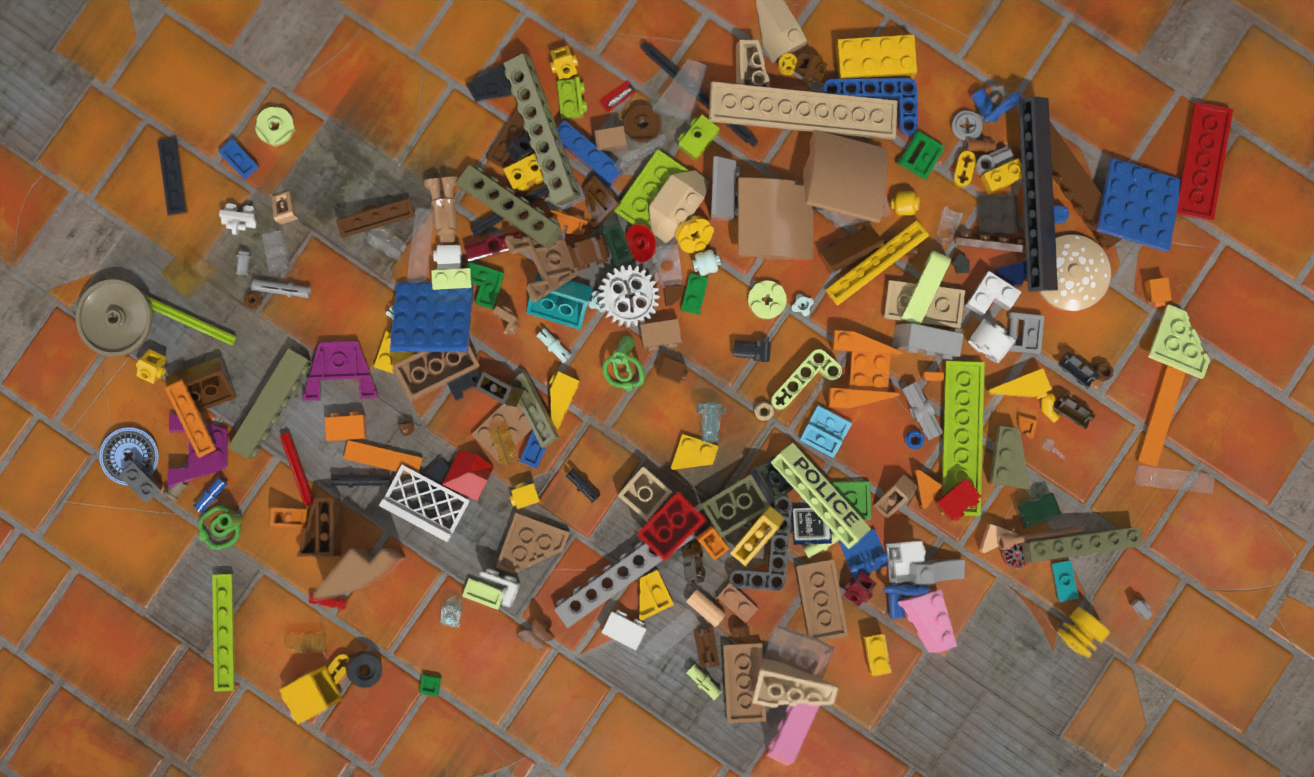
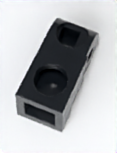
M529 134L513 141L506 149L514 163L535 153V150L530 145Z
M471 371L447 383L457 402L464 399L462 393L476 388L482 375L479 371Z

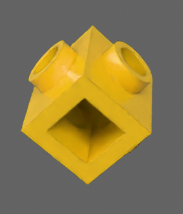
M568 45L550 51L553 62H550L553 74L557 73L559 79L569 78L577 74L575 66H578L576 56L571 55Z
M149 349L139 358L136 367H138L136 376L154 384L166 372V368H164L166 357Z

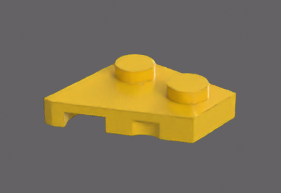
M682 434L671 469L677 470L712 465L719 446Z
M658 570L640 578V621L674 605Z

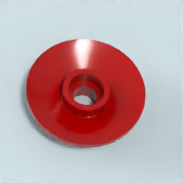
M636 224L628 229L625 236V247L630 257L637 262H646L654 256L656 238L648 226Z

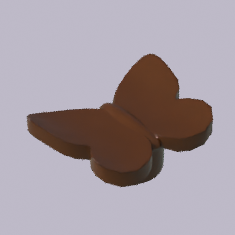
M536 618L532 628L520 630L517 637L524 642H531L533 648L539 650L544 646L545 641H552L555 635L545 623Z

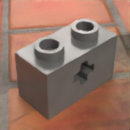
M136 459L119 474V477L145 503L151 500L163 487Z

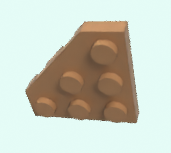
M515 513L496 568L515 574L564 551L570 532Z

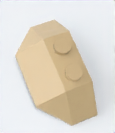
M695 170L671 174L649 205L650 229L654 235L664 243H668L675 236L678 226L684 220L687 222L705 198L710 181Z

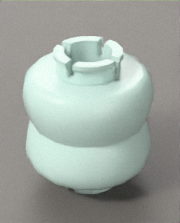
M711 249L704 253H696V260H692L695 272L699 271L701 276L717 272L718 265H721L718 253L714 255Z

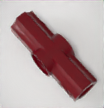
M520 231L491 236L485 240L464 245L468 262L491 255L497 256L502 252L509 251L505 243L506 236L522 239ZM497 242L499 247L497 250H490L489 244Z

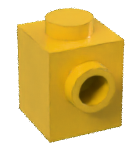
M526 482L515 485V490H512L513 495H510L513 507L517 506V509L541 502L535 483L526 485Z

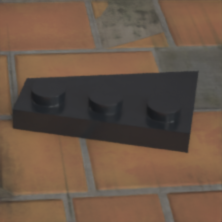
M504 64L466 84L475 102L513 96L511 92L512 85L505 75ZM524 74L520 77V82L524 79Z

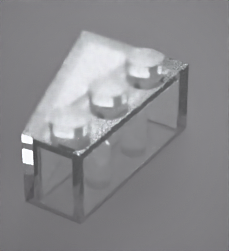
M688 59L662 97L652 108L653 112L690 123L707 71V65Z

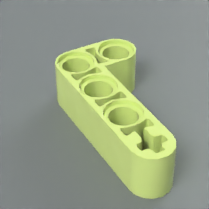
M935 250L931 251L920 279L903 312L902 319L912 324H921L950 264V257Z
M820 349L813 351L772 396V407L776 410H782L787 407L818 372L828 380H836L842 374L841 366L825 351ZM821 354L823 362L820 364L815 363L813 356ZM831 366L837 369V375L834 377L828 374V368ZM808 368L811 373L810 377H802L801 369ZM789 382L797 384L798 389L796 392L788 390ZM782 389L787 395L791 396L790 399L788 396L785 397L783 400L784 405H776L777 400L775 398H780L784 394L781 392Z

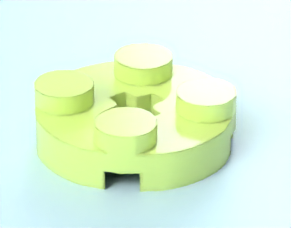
M268 107L260 112L257 117V135L267 144L272 146L282 145L289 141L295 132L294 120L285 109ZM272 122L280 123L278 130H271Z
M773 281L757 283L748 296L750 309L761 319H773L780 315L787 301L783 287ZM766 295H770V298L773 299V302H769V305H765V302L762 301V298H765Z

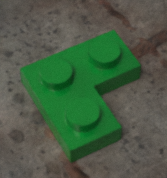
M468 262L466 268H471V283L480 286L475 305L494 310L505 273Z

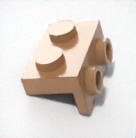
M496 306L493 314L508 323L504 334L509 338L511 335L515 336L520 328L518 324L520 321L513 316L514 313L505 306H502V308Z

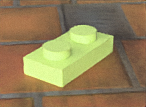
M471 268L431 270L433 290L472 288Z

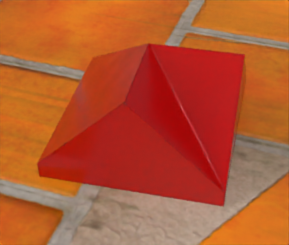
M459 450L442 485L478 501L494 467L479 455Z

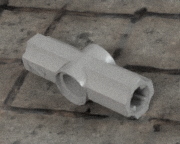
M915 382L901 389L910 405L913 418L919 423L927 440L942 434L943 432L934 416L933 407L925 399L918 383Z

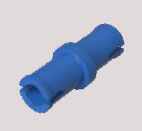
M218 476L215 482L203 491L204 494L193 507L198 512L203 513L212 501L218 499L217 496L228 483Z

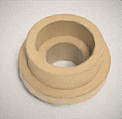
M760 402L755 407V416L759 420L767 421L773 416L774 409L770 403ZM761 408L767 409L766 415L761 414Z

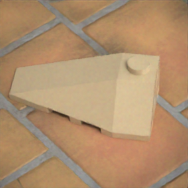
M756 0L763 47L772 63L778 61L782 55L792 54L806 46L807 39L784 0Z
M762 658L753 703L768 707H778L779 705L786 704L797 706V704L807 703L809 705L834 704L838 686L782 662Z

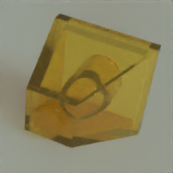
M187 245L163 270L162 275L184 297L190 299L213 275L215 270Z

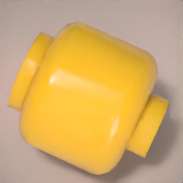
M898 191L895 198L891 200V207L895 209L896 214L899 216L914 215L920 209L919 195H916L914 191Z

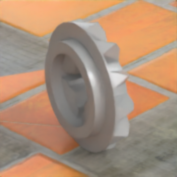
M972 111L958 113L952 122L954 135L964 141L966 139H976L983 127L981 118ZM966 119L968 125L973 126L969 128L968 134L965 128L959 127L965 124Z

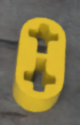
M970 151L962 152L957 159L953 182L959 188L966 187L972 179L976 157ZM969 156V160H971V162H969L967 164V167L965 168V161H963L962 158ZM965 171L964 178H966L967 181L960 183V179H958L957 177H960L962 175V172Z
M348 654L338 655L327 668L330 675L334 671L337 672L334 676L335 685L346 674V666H343L340 670L338 669L341 663L339 659L343 660L346 658L347 664L350 659Z

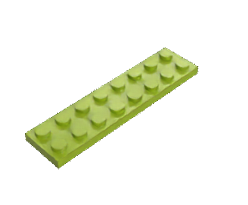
M945 361L941 497L964 478H967L981 494L985 362ZM981 498L978 499L980 501L978 505L972 509L969 507L964 511L966 516H981Z

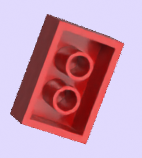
M677 493L637 535L665 562L706 519L681 494Z

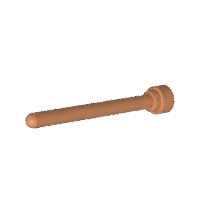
M1079 526L1012 536L1007 533L999 534L997 543L1001 550H1005L1018 543L1083 534L1085 529Z

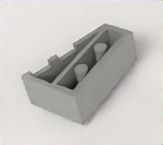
M912 323L895 325L892 348L904 349L911 353L922 352L924 355L932 357L941 355V359L952 360L953 357H960L964 334Z

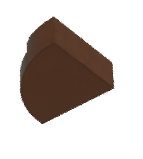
M683 286L664 287L666 307L674 305L681 298Z

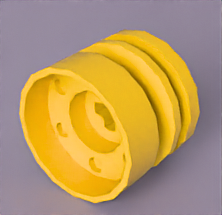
M1077 607L1069 616L1075 624L1072 626L1064 622L1062 625L1068 632L1059 628L1057 634L1074 652L1089 659L1092 654L1086 647L1096 651L1097 648L1091 641L1094 639L1102 643L1110 632L1093 616L1082 608Z

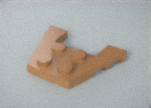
M506 236L505 243L511 254L530 252L543 281L531 283L527 286L533 303L575 278L579 273L578 268H574L565 240H556L548 250L536 240H531L530 237L517 239L513 238V236Z

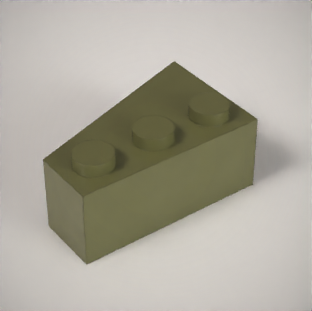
M1005 426L996 427L988 484L1030 489L1020 429Z

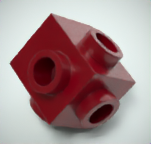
M860 572L855 579L850 578L846 583L845 587L847 589L843 596L859 607L863 602L867 603L873 596L872 591L877 583L863 572Z

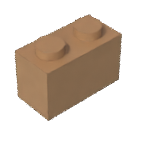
M678 319L640 324L644 349L648 348V351H657L660 346H667V349L677 348L678 344L682 343Z

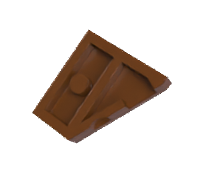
M597 175L583 187L584 196L587 199L588 212H591L593 219L591 224L594 229H597L621 203Z

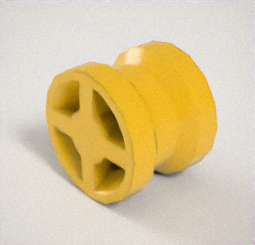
M789 53L782 55L778 63L780 73L783 75L793 74L797 58Z

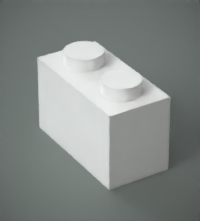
M620 610L612 611L601 633L636 650L647 628L643 627L645 623L635 618L633 621L626 618L627 614Z

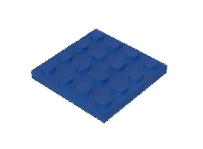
M1112 158L1109 160L1096 231L1168 252L1171 247L1178 208L1181 179Z
M397 282L390 341L391 352H468L474 290L473 283L472 288L433 290L432 283Z

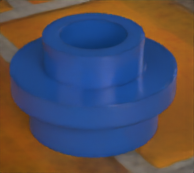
M917 430L908 432L905 437V443L910 449L921 448L925 441L923 434ZM913 436L918 438V442L916 444L912 443L911 438Z

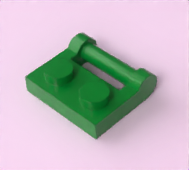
M915 131L913 134L914 138L896 164L925 181L945 147L921 132ZM921 141L925 145L912 165L908 161Z

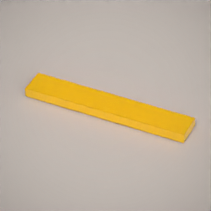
M916 220L825 291L838 306L921 243L929 234Z

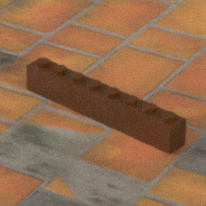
M1050 122L1053 179L1058 185L1061 184L1065 190L1064 195L1066 198L1073 201L1076 212L1085 218L1088 229L1091 232L1094 231L1100 246L1105 247L1107 250L1122 239L1096 231L1103 195Z

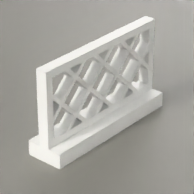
M401 465L379 506L448 542L470 500ZM404 470L411 474L413 482L402 484L401 475ZM417 482H427L430 491L419 493ZM414 484L417 495L406 497L404 486ZM401 488L404 499L396 501L390 497L394 489ZM437 490L444 491L447 500L436 503L433 492ZM431 493L434 504L423 506L420 496ZM418 497L421 508L413 510L409 507L408 499ZM459 499L464 504L461 510L453 512L450 501ZM448 502L451 513L440 516L437 505ZM435 506L438 517L428 518L424 509ZM452 515L454 523L451 529L443 526L442 517Z

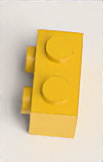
M536 153L503 169L514 192L519 191L521 193L530 188L529 185L535 182L536 184L544 182L542 179V169L536 162Z

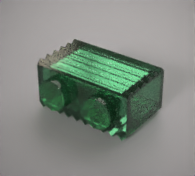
M618 223L603 229L602 231L616 268L633 262L634 256H632L631 249H629L621 224Z
M1042 491L1036 494L1037 498L1029 500L1028 497L1018 501L1019 505L1015 506V510L1023 528L1031 527L1062 514L1053 492L1047 493V491Z

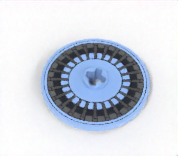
M122 428L114 431L104 440L100 449V464L104 473L114 482L127 485L119 477L121 471L132 462V460L126 461V452H133V461L136 459L151 475L156 470L159 461L158 447L153 438L146 432L137 428Z

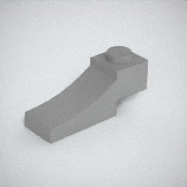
M962 558L911 562L910 581L914 584H934V582L965 579V560Z

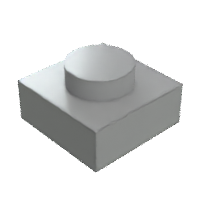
M1134 599L1129 604L1142 619L1147 620L1153 615L1149 611L1151 609L1144 600Z

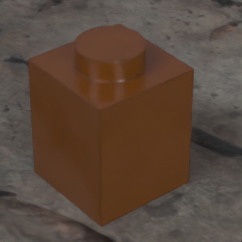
M664 357L658 376L680 384L681 380L685 381L688 370H685V364Z

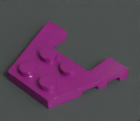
M358 341L319 343L302 401L321 400V380L344 379L360 380V399L378 398L377 390Z
M169 414L170 433L185 432L178 415ZM205 423L217 449L198 458L189 440L188 468L168 469V488L175 487L183 482L187 483L200 476H207L227 469L228 430Z

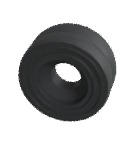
M357 652L350 657L346 664L347 677L357 687H371L382 676V664L371 652ZM366 664L369 666V672L362 675L359 673V668L361 665Z

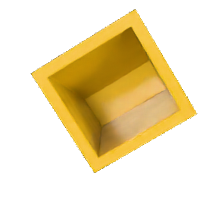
M326 666L280 689L281 697L287 703L291 717L297 724L343 700Z

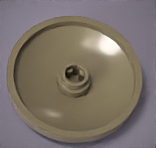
M112 279L98 282L83 294L77 306L76 326L81 339L90 349L105 356H124L134 352L144 344L152 329L153 312L148 298L137 286L127 281Z

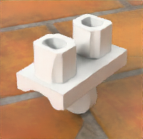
M227 203L224 210L219 212L222 224H226V228L232 229L233 235H238L240 230L246 231V227L256 228L257 226L253 206H244L243 213L237 212L238 208L236 205Z

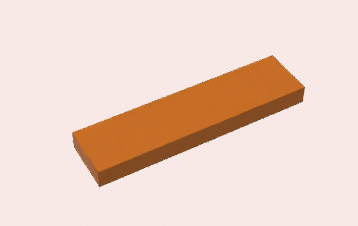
M184 379L165 387L198 458L216 450L215 443Z
M349 440L347 441L343 458L396 472L399 471L401 465H404L420 473L423 461L421 457ZM403 471V473L411 475L407 471Z

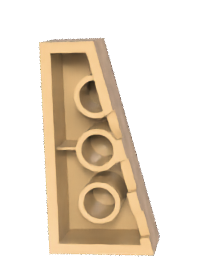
M739 40L736 44L737 84L770 88V81L764 66L765 62L759 40Z

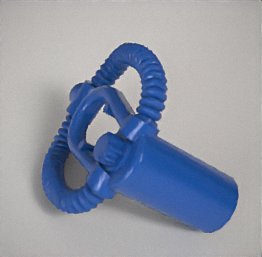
M984 88L974 93L971 98L984 116L983 121L995 123L999 120L998 117L1019 104L1022 94H1011L997 107Z
M894 582L891 586L885 587L883 591L888 593L890 619L905 618V610L898 604V601L904 600V595H923L930 591L929 586L926 584L899 585L898 582Z

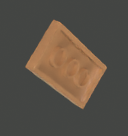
M834 559L796 566L810 643L848 636Z
M762 643L723 645L727 723L765 722V706L753 703L757 678L763 658Z

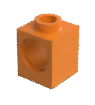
M1169 277L1151 279L1145 282L1147 304L1161 307L1166 306V302L1172 300Z

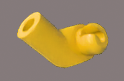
M1048 393L1047 396L1042 398L1041 410L1054 423L1060 418V415L1053 410L1055 396Z

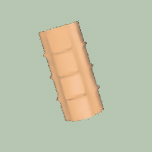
M697 589L686 601L714 627L726 616L720 608Z

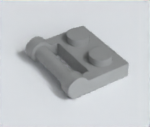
M1009 313V336L1015 340V343L1008 352L1040 355L1045 316ZM1018 320H1023L1021 346H1016Z

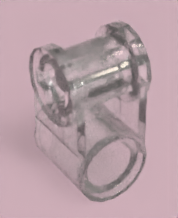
M948 206L944 207L934 235L937 243L944 245L950 242L961 222L963 212L958 213L950 210ZM940 231H946L949 237L946 239L941 237Z

